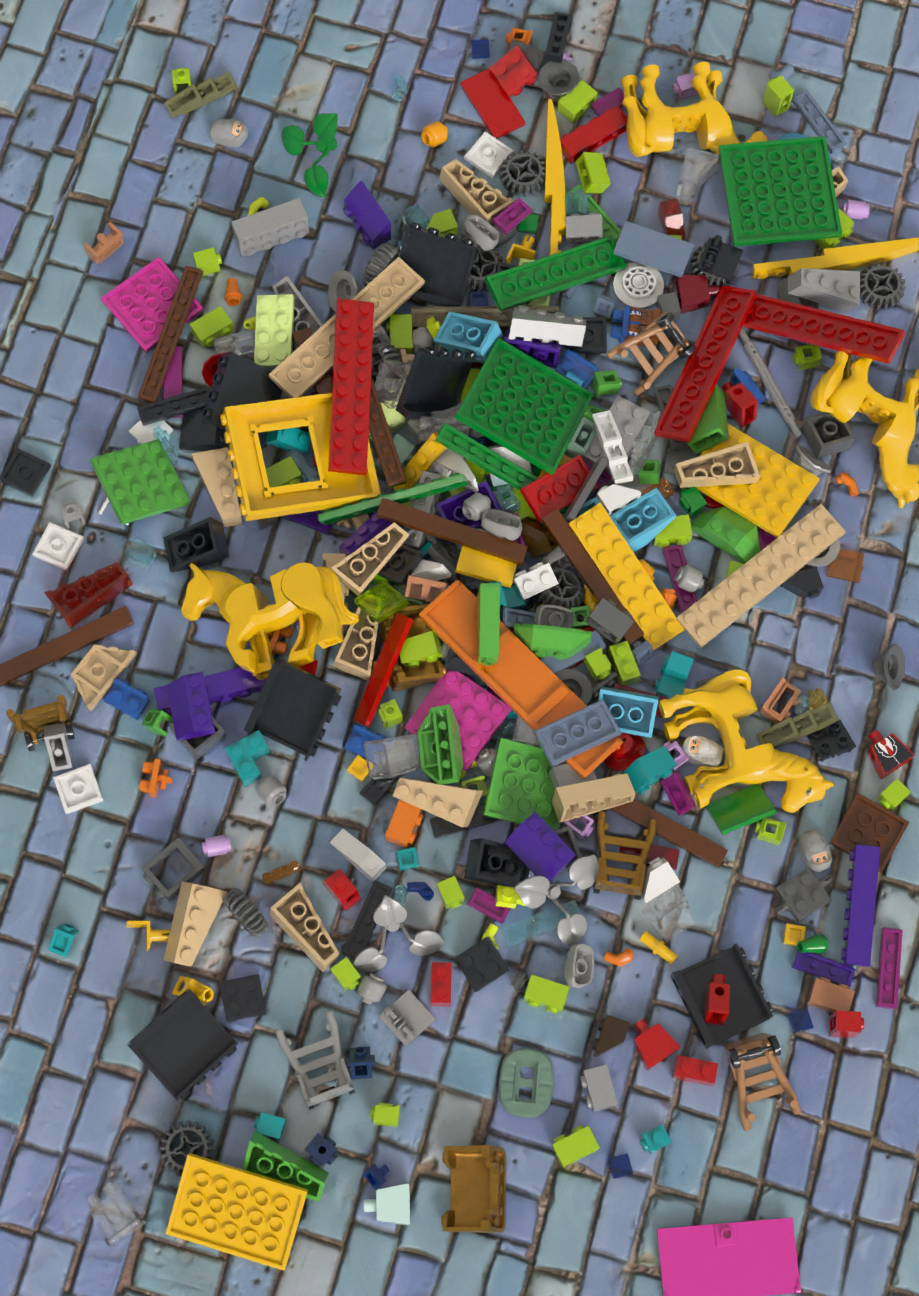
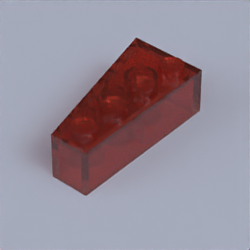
M119 562L95 571L92 575L82 576L73 583H65L56 590H49L44 593L71 629L127 590L133 583Z

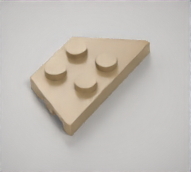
M94 644L71 673L90 712H92L114 684V678L118 679L137 653L134 650L126 651L115 647L106 648L102 645Z

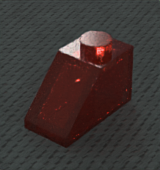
M678 199L660 202L658 215L664 233L666 235H682V240H685L683 215Z

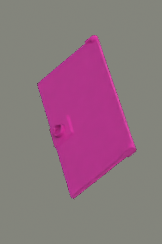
M793 1217L657 1229L663 1296H767L801 1293Z

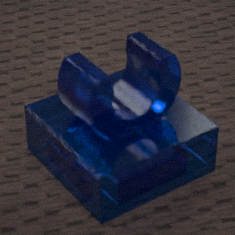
M373 1164L363 1174L373 1189L377 1190L387 1181L384 1176L390 1170L386 1164L379 1169L376 1164Z

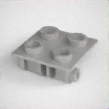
M410 990L405 992L391 1006H388L379 1016L405 1046L409 1045L436 1020Z

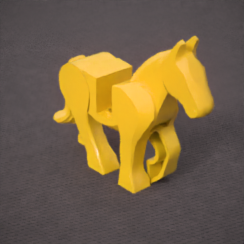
M303 562L291 566L288 570L284 569L270 576L276 604L268 605L267 597L254 584L245 583L229 573L202 570L193 563L189 565L194 575L187 584L186 596L181 609L183 617L189 621H196L201 616L202 611L216 602L219 613L229 623V631L225 643L234 661L242 669L253 673V676L258 680L267 679L275 662L272 657L268 633L285 628L300 620L299 635L288 658V663L300 667L314 661L316 644L324 649L343 642L341 626L353 625L359 621V616L356 613L350 612L344 605L339 579L328 567H315L310 563ZM247 641H249L253 651L250 649L246 650L245 645Z

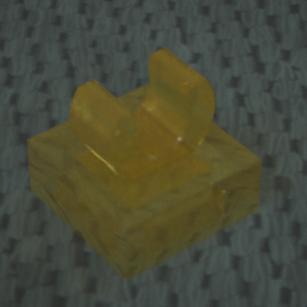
M816 688L814 691L808 690L810 698L802 699L803 703L810 710H814L828 701L823 690Z

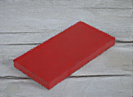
M490 68L460 82L461 88L491 136L498 139L525 126L523 117Z
M578 455L557 467L553 475L547 473L521 488L520 492L538 522H541L542 518L556 509L561 510L571 504L590 470L581 455ZM597 482L591 491L599 487Z

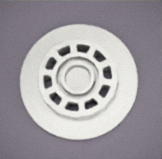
M632 262L626 264V269L616 273L613 282L614 291L617 297L628 306L635 308L648 307L657 301L658 295L663 293L664 281L660 272L655 268Z

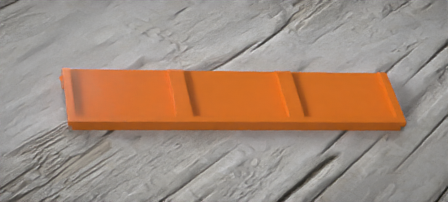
M459 580L452 583L419 613L420 619L534 731L587 707L501 621L499 625L498 662L490 666L478 663L477 597ZM617 736L565 762L581 778L585 779L612 752L620 749L623 741Z

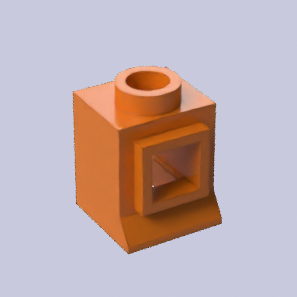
M512 27L511 33L507 32L505 43H508V50L512 39L529 45L532 42L533 30L527 31Z

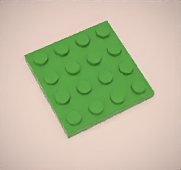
M160 439L96 456L90 460L121 525L187 506L190 503V499Z
M503 738L499 739L483 810L484 816L521 824L535 811L553 831L560 829L561 823H559L552 805L555 790L549 772L553 767H551L542 748Z

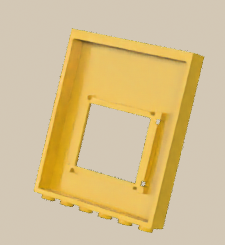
M332 393L224 408L220 419L222 426L225 425L226 429L224 439L226 443H229L228 457L229 461L233 462L232 476L237 481L236 495L240 497L241 516L244 515L245 521L339 508L344 504H357L362 499L368 498L372 500L381 494L369 439L366 476L328 471ZM308 426L320 481L269 488L258 433Z

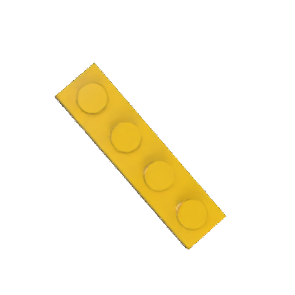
M438 432L432 433L403 469L406 484L393 487L394 490L413 488V485L418 484L422 471L428 472L447 449L435 441Z

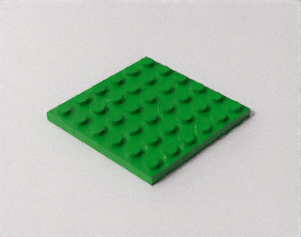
M826 136L719 145L718 150L733 247L838 238L842 236Z
M498 338L454 418L553 475L594 394Z

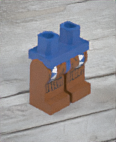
M624 306V310H614L612 322H619L621 326L612 325L610 337L620 339V343L644 332L643 329L660 316L661 309L643 310ZM653 335L649 338L656 347L658 338L656 335ZM642 341L636 344L637 346L646 347Z

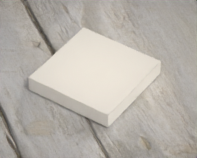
M484 132L466 153L464 160L493 179L500 170L503 160H506L508 155L512 156L514 150L487 132Z
M49 522L32 555L67 571L84 537Z
M91 764L53 777L66 814L104 801Z

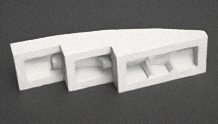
M611 411L592 414L604 457L608 459L607 465L614 484L618 485L633 481V474L627 462L628 457L622 445V437Z

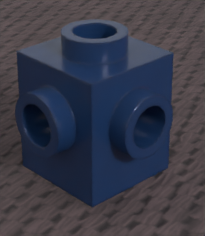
M370 1047L350 1048V1056L346 1057L347 1069H351L352 1079L372 1078L371 1067H375V1054L371 1055Z
M319 1133L305 1148V1151L311 1155L309 1160L316 1166L320 1164L324 1167L326 1164L331 1165L337 1158L335 1154L337 1152L335 1148L336 1143L328 1136L323 1138ZM324 1148L326 1149V1152L324 1154H320V1149Z

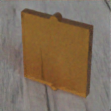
M840 549L836 559L828 565L826 577L859 583L861 571L864 569L862 566L864 553Z

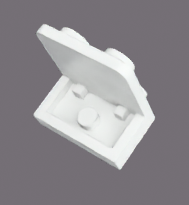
M543 562L529 567L530 572L528 573L526 570L514 574L512 584H516L523 600L559 584L550 564L544 565Z

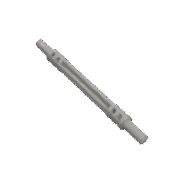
M742 327L739 336L744 343V349L783 420L789 425L795 438H800L802 433L795 422V416L757 347L749 339L745 329Z

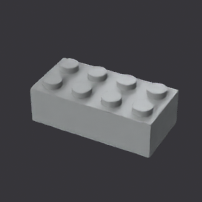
M300 198L231 222L234 240L241 257L251 256L258 251L268 250L275 245L285 244L292 239L302 238L309 234L308 216Z
M617 396L609 410L622 437V445L628 457L648 423L650 412ZM597 432L582 457L585 462L592 466L598 459L604 456ZM606 465L603 471L611 475L608 465Z

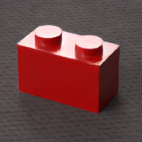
M431 963L430 1006H451L452 963Z
M836 1011L829 1016V1037L854 1038L861 1033V1030H864V1018H861V1012Z
M678 1055L675 1058L672 1078L713 1086L716 1081L718 1063Z

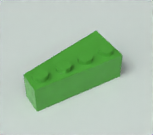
M254 1131L250 1139L243 1165V1170L308 1189L306 1198L319 1202L329 1174L327 1171Z

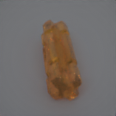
M295 860L290 862V865L285 864L273 869L270 873L268 871L262 874L264 883L269 884L273 880L277 881L291 875L290 873L292 872L294 874L300 871L299 863Z

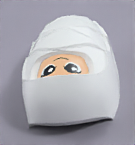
M689 736L685 739L682 750L690 758L689 763L697 766L718 767L723 759L724 748L705 737Z

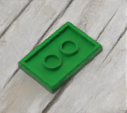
M754 784L712 801L706 806V810L722 835L776 814L775 807L759 784Z

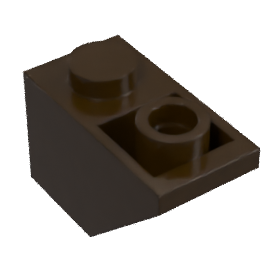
M529 516L521 519V533L531 557L550 552L558 546L543 523Z
M607 1015L605 1020L601 1019L598 1031H601L599 1039L595 1038L592 1045V1050L595 1051L593 1056L599 1057L622 1045L625 1041L630 1022Z

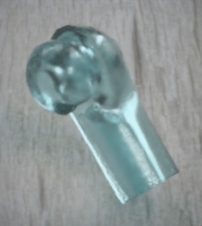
M506 719L503 726L498 728L490 740L505 739L515 724Z

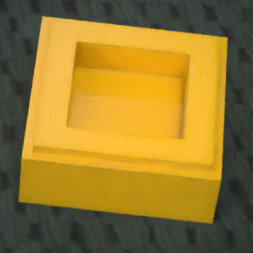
M357 755L347 768V772L363 782L374 765L360 755Z
M786 923L783 944L797 946L798 941H803L805 938L806 927Z

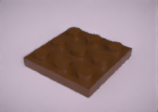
M857 793L829 844L850 855V850L854 849L856 844L880 847L878 872L882 873L909 821Z

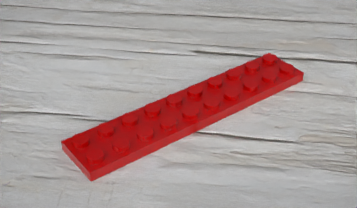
M721 286L695 342L696 350L689 355L656 426L655 436L690 443L757 296L755 290Z
M757 294L743 324V327L888 364H890L905 336V331L902 329Z
M337 298L328 457L329 472L365 476L367 473L374 320L373 302Z

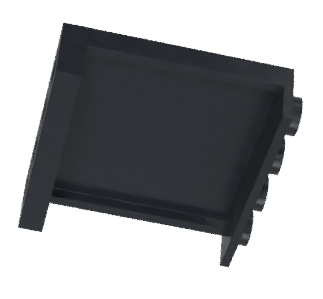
M411 222V224H407L399 257L425 280V284L412 297L445 307H462L478 244L469 238H464L463 240L456 238L457 235L453 233H439V230L436 228H422V225L419 223Z
M426 347V349L417 348L396 411L408 419L458 421L454 418L458 412L456 407L473 362L482 363L483 360L477 356L476 352L471 350L463 352L458 349L450 351L445 348H440L439 350L432 347Z
M233 352L223 353L217 362L218 368L212 379L213 385L207 396L208 402L202 413L203 419L201 424L210 423L226 431L225 425L222 426L220 415L225 407L280 400L283 390L269 378L271 370ZM259 432L260 446L265 448L268 444L265 443L267 432Z
M278 658L270 670L244 731L251 734L253 730H259L262 735L305 755L304 760L307 761L310 756H315L318 750L316 743L318 739L322 740L325 735L326 729H324L326 722L330 723L334 715L331 711L334 706H338L342 698L339 695L341 688Z
M737 943L733 947L681 971L673 972L670 976L705 1049L773 1017V1008L770 1002L765 1001L763 997L765 994L760 983H756L754 979L755 972L751 965H747L745 961L746 954L742 947L739 948ZM714 974L724 975V984L730 985L729 1015L724 1025L709 1024L704 1021L706 990L709 983L713 981Z
M186 989L130 1040L127 1045L176 1100L179 1098L183 1100L190 1094V1088L195 1083L199 1085L206 1079L205 1074L209 1070H216L222 1064L220 1061L222 1058L231 1056L237 1050L235 1046L238 1043L197 999L190 989Z

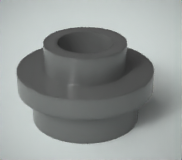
M519 971L514 976L511 985L514 986L516 991L526 988L529 983L528 974Z

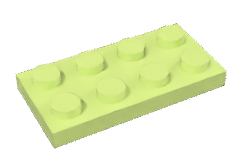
M293 294L257 295L254 363L264 368H276L293 352L292 333L295 299Z

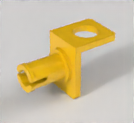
M525 235L521 246L513 243L506 258V264H510L513 257L535 260L536 251L531 249L535 242L534 238L530 236L529 241H527L529 235Z
M150 921L126 922V928H146V951H149L152 941L168 942L170 929L152 930L150 928Z
M185 976L179 977L172 992L173 995L180 996L186 989H190L204 1006L214 996L211 988L193 978ZM185 982L184 988L179 991L181 984Z

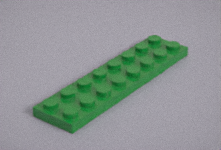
M611 235L487 276L484 280L499 312L514 306H519L626 269L627 265L623 257L613 254L616 243Z

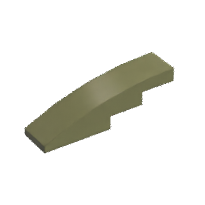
M227 71L214 80L209 78L198 86L192 84L164 102L171 117L174 118L203 107L238 88L231 73Z
M828 702L794 718L790 717L757 734L761 745L772 743L775 749L816 732L838 721L839 718L832 703Z

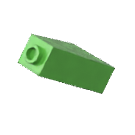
M717 384L690 443L687 442L696 454L729 439L725 393Z
M480 583L477 594V662L490 666L497 663L499 659L500 584Z

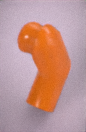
M841 472L840 475L836 476L835 479L838 484L844 483L847 485L850 497L859 495L854 478L845 472Z
M629 948L624 949L623 952L617 955L607 951L603 960L616 966H623L632 961L634 953Z

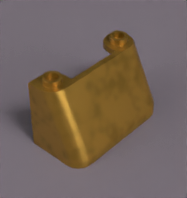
M429 604L385 609L379 621L383 646L397 613L414 619L406 639L431 631V628L419 616V613ZM399 655L389 679L392 691H401L442 680L446 675L445 665L441 664L440 661L424 662L419 667L410 669L401 663Z
M491 1145L444 1146L442 1161L447 1168L451 1169L450 1211H446L441 1218L443 1231L502 1233L506 1224L505 1150Z

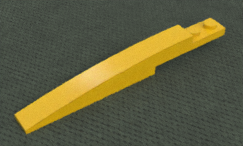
M548 99L544 203H551L550 255L561 252V250H558V245H561L562 236H565L566 194L559 130L552 99Z
M919 237L823 249L821 256L758 263L753 265L751 275L752 279H766L772 276H790L801 268L842 271L859 269L870 264L874 265L876 262L882 263L919 251Z

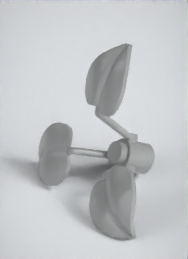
M592 854L573 861L568 871L569 878L573 882L557 881L554 883L552 881L549 882L543 876H533L513 887L523 904L529 908L541 906L545 902L546 897H548L562 910L566 918L558 921L556 931L559 939L570 947L571 945L578 944L587 929V922L578 913L570 916L567 910L559 903L557 897L561 893L560 886H574L577 884L578 888L582 890L591 887L598 876L599 865L597 858Z
M385 895L373 915L375 923L383 928L381 947L379 950L375 947H368L362 950L354 959L353 966L356 970L363 972H375L385 966L387 957L382 953L384 951L387 930L394 932L400 927L408 940L412 942L409 950L419 956L436 952L443 946L444 940L433 930H422L412 938L403 925L407 918L406 908L397 900Z

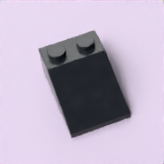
M203 411L183 414L179 450L209 451L229 448V443H226L224 439L225 430L210 423L201 424Z
M212 517L163 537L170 572L191 569L189 567L191 563L200 567L214 564L230 557L223 524Z
M483 838L470 840L464 879L497 886L514 887L521 881L529 878L530 869L506 844Z

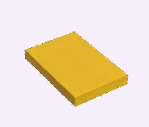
M462 546L455 572L487 582H501L502 586L511 588L517 564Z

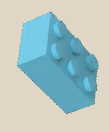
M601 686L598 701L604 700L620 731L652 738L659 697Z

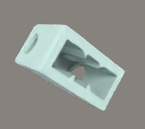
M409 1184L376 1190V1199H364V1212H377V1221L410 1225Z

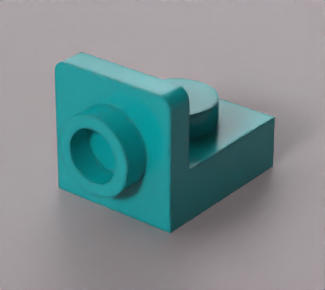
M60 924L54 930L48 951L63 957L69 956L74 938L78 935L79 930L74 929L75 927L71 924Z
M663 1124L643 1133L640 1136L642 1140L639 1141L645 1152L648 1151L649 1154L672 1143Z

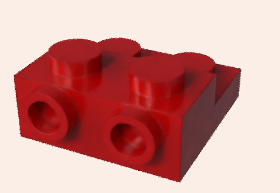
M518 45L489 67L510 97L513 95L514 97L518 96L523 91L522 88L527 84L528 86L532 85L539 75Z

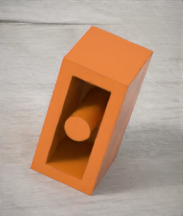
M399 800L387 829L385 840L408 848L409 843L413 844L416 837L415 827L416 825L420 826L423 819L421 809Z

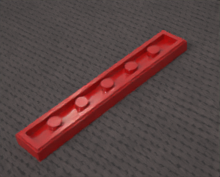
M399 613L396 614L354 716V721L370 727L414 619Z

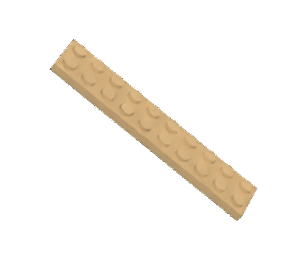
M398 257L351 300L374 303V331L425 284V280ZM336 314L269 374V378L290 398L302 397L333 368Z
M820 504L676 618L696 644L702 648L842 537L846 531Z

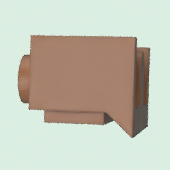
M111 222L108 223L110 234L105 236L99 233L97 235L99 241L97 245L92 248L87 243L83 244L86 255L96 265L103 262L123 245L122 236L124 234Z
M409 575L405 597L433 602L446 590L447 583Z
M782 677L759 713L775 724L788 719L791 715L789 710L792 705L796 707L802 699L799 696L801 690ZM785 690L792 697L779 714L772 708Z

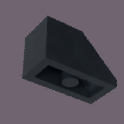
M817 567L798 571L780 585V587L801 598L809 597V599L818 597L824 588Z

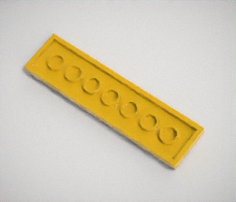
M601 502L568 523L622 605L630 612L643 631L644 635L642 637L652 645L653 651L684 631V628L677 621L676 616Z

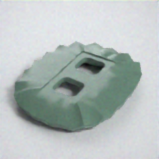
M518 1048L506 1055L502 1061L498 1080L499 1102L503 1109L512 1116L522 1118H535L545 1113L550 1106L554 1087L553 1064L546 1054L535 1049ZM521 1067H532L534 1069L533 1078H521ZM520 1087L532 1089V1098L530 1100L519 1098Z

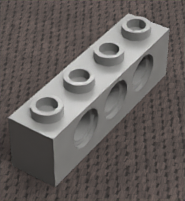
M422 471L419 483L428 484L433 479L444 478L439 474ZM442 493L414 500L412 508L436 515V504L439 503ZM408 527L405 528L409 536L403 543L404 545L420 550L427 544L428 541L425 538L428 534Z

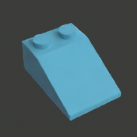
M449 311L433 341L450 351H453V349L466 352V350L474 351L483 360L482 363L484 364L497 339H501L503 334L496 321Z
M656 487L610 515V518L632 551L636 552L647 545L675 519L676 514Z

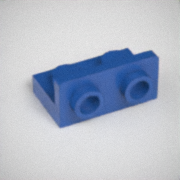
M567 349L564 358L554 371L564 377L569 371H572L585 380L582 387L587 390L592 383L594 372H597L598 368L593 362L581 358L577 352Z
M740 368L733 371L730 381L734 386L742 383L758 400V405L765 401V396L747 371L742 372Z
M114 678V685L105 697L104 702L138 721L150 702L147 693L140 688H137V690L132 688L131 684L124 679L118 680Z
M354 724L353 731L344 746V750L360 755L365 760L379 766L389 747V740L381 733L374 734L370 732V729L360 724L357 726Z

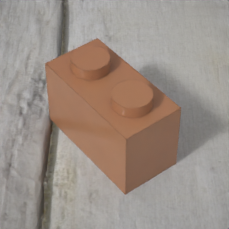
M819 977V979L816 978L812 983L806 1004L831 1013L849 1011L855 991L850 990V987L847 985H835L831 983V980Z

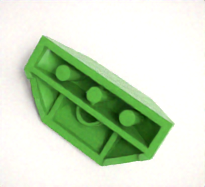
M725 506L701 512L691 523L692 531L742 564H745L760 552L757 526Z
M514 623V635L540 658L550 656L559 660L570 659L591 642V631Z
M450 704L432 707L418 730L421 770L439 785L459 782L463 769L460 727Z

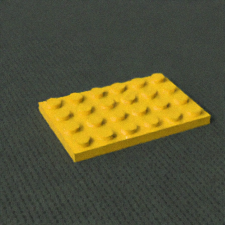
M727 423L729 439L703 451L700 456L748 442L760 474L758 483L696 487V489L778 538L809 497L820 478Z
M189 1153L166 1234L285 1271L308 1189Z

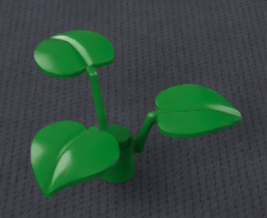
M322 113L314 118L313 130L318 135V141H303L304 132L295 125L286 126L282 130L283 145L289 154H300L303 150V145H316L317 150L323 153L312 164V168L305 170L304 174L308 189L320 197H326L329 178L324 167L316 165L325 156H328L330 151H334L337 148V141L335 139L338 122L337 113Z

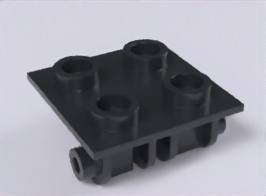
M716 235L713 238H709L697 269L731 281L743 250L723 243L722 237Z
M840 719L807 735L817 753L815 754L817 761L823 762L829 759L830 756L835 758V754L840 756V754L849 753L852 749L856 748L854 741Z

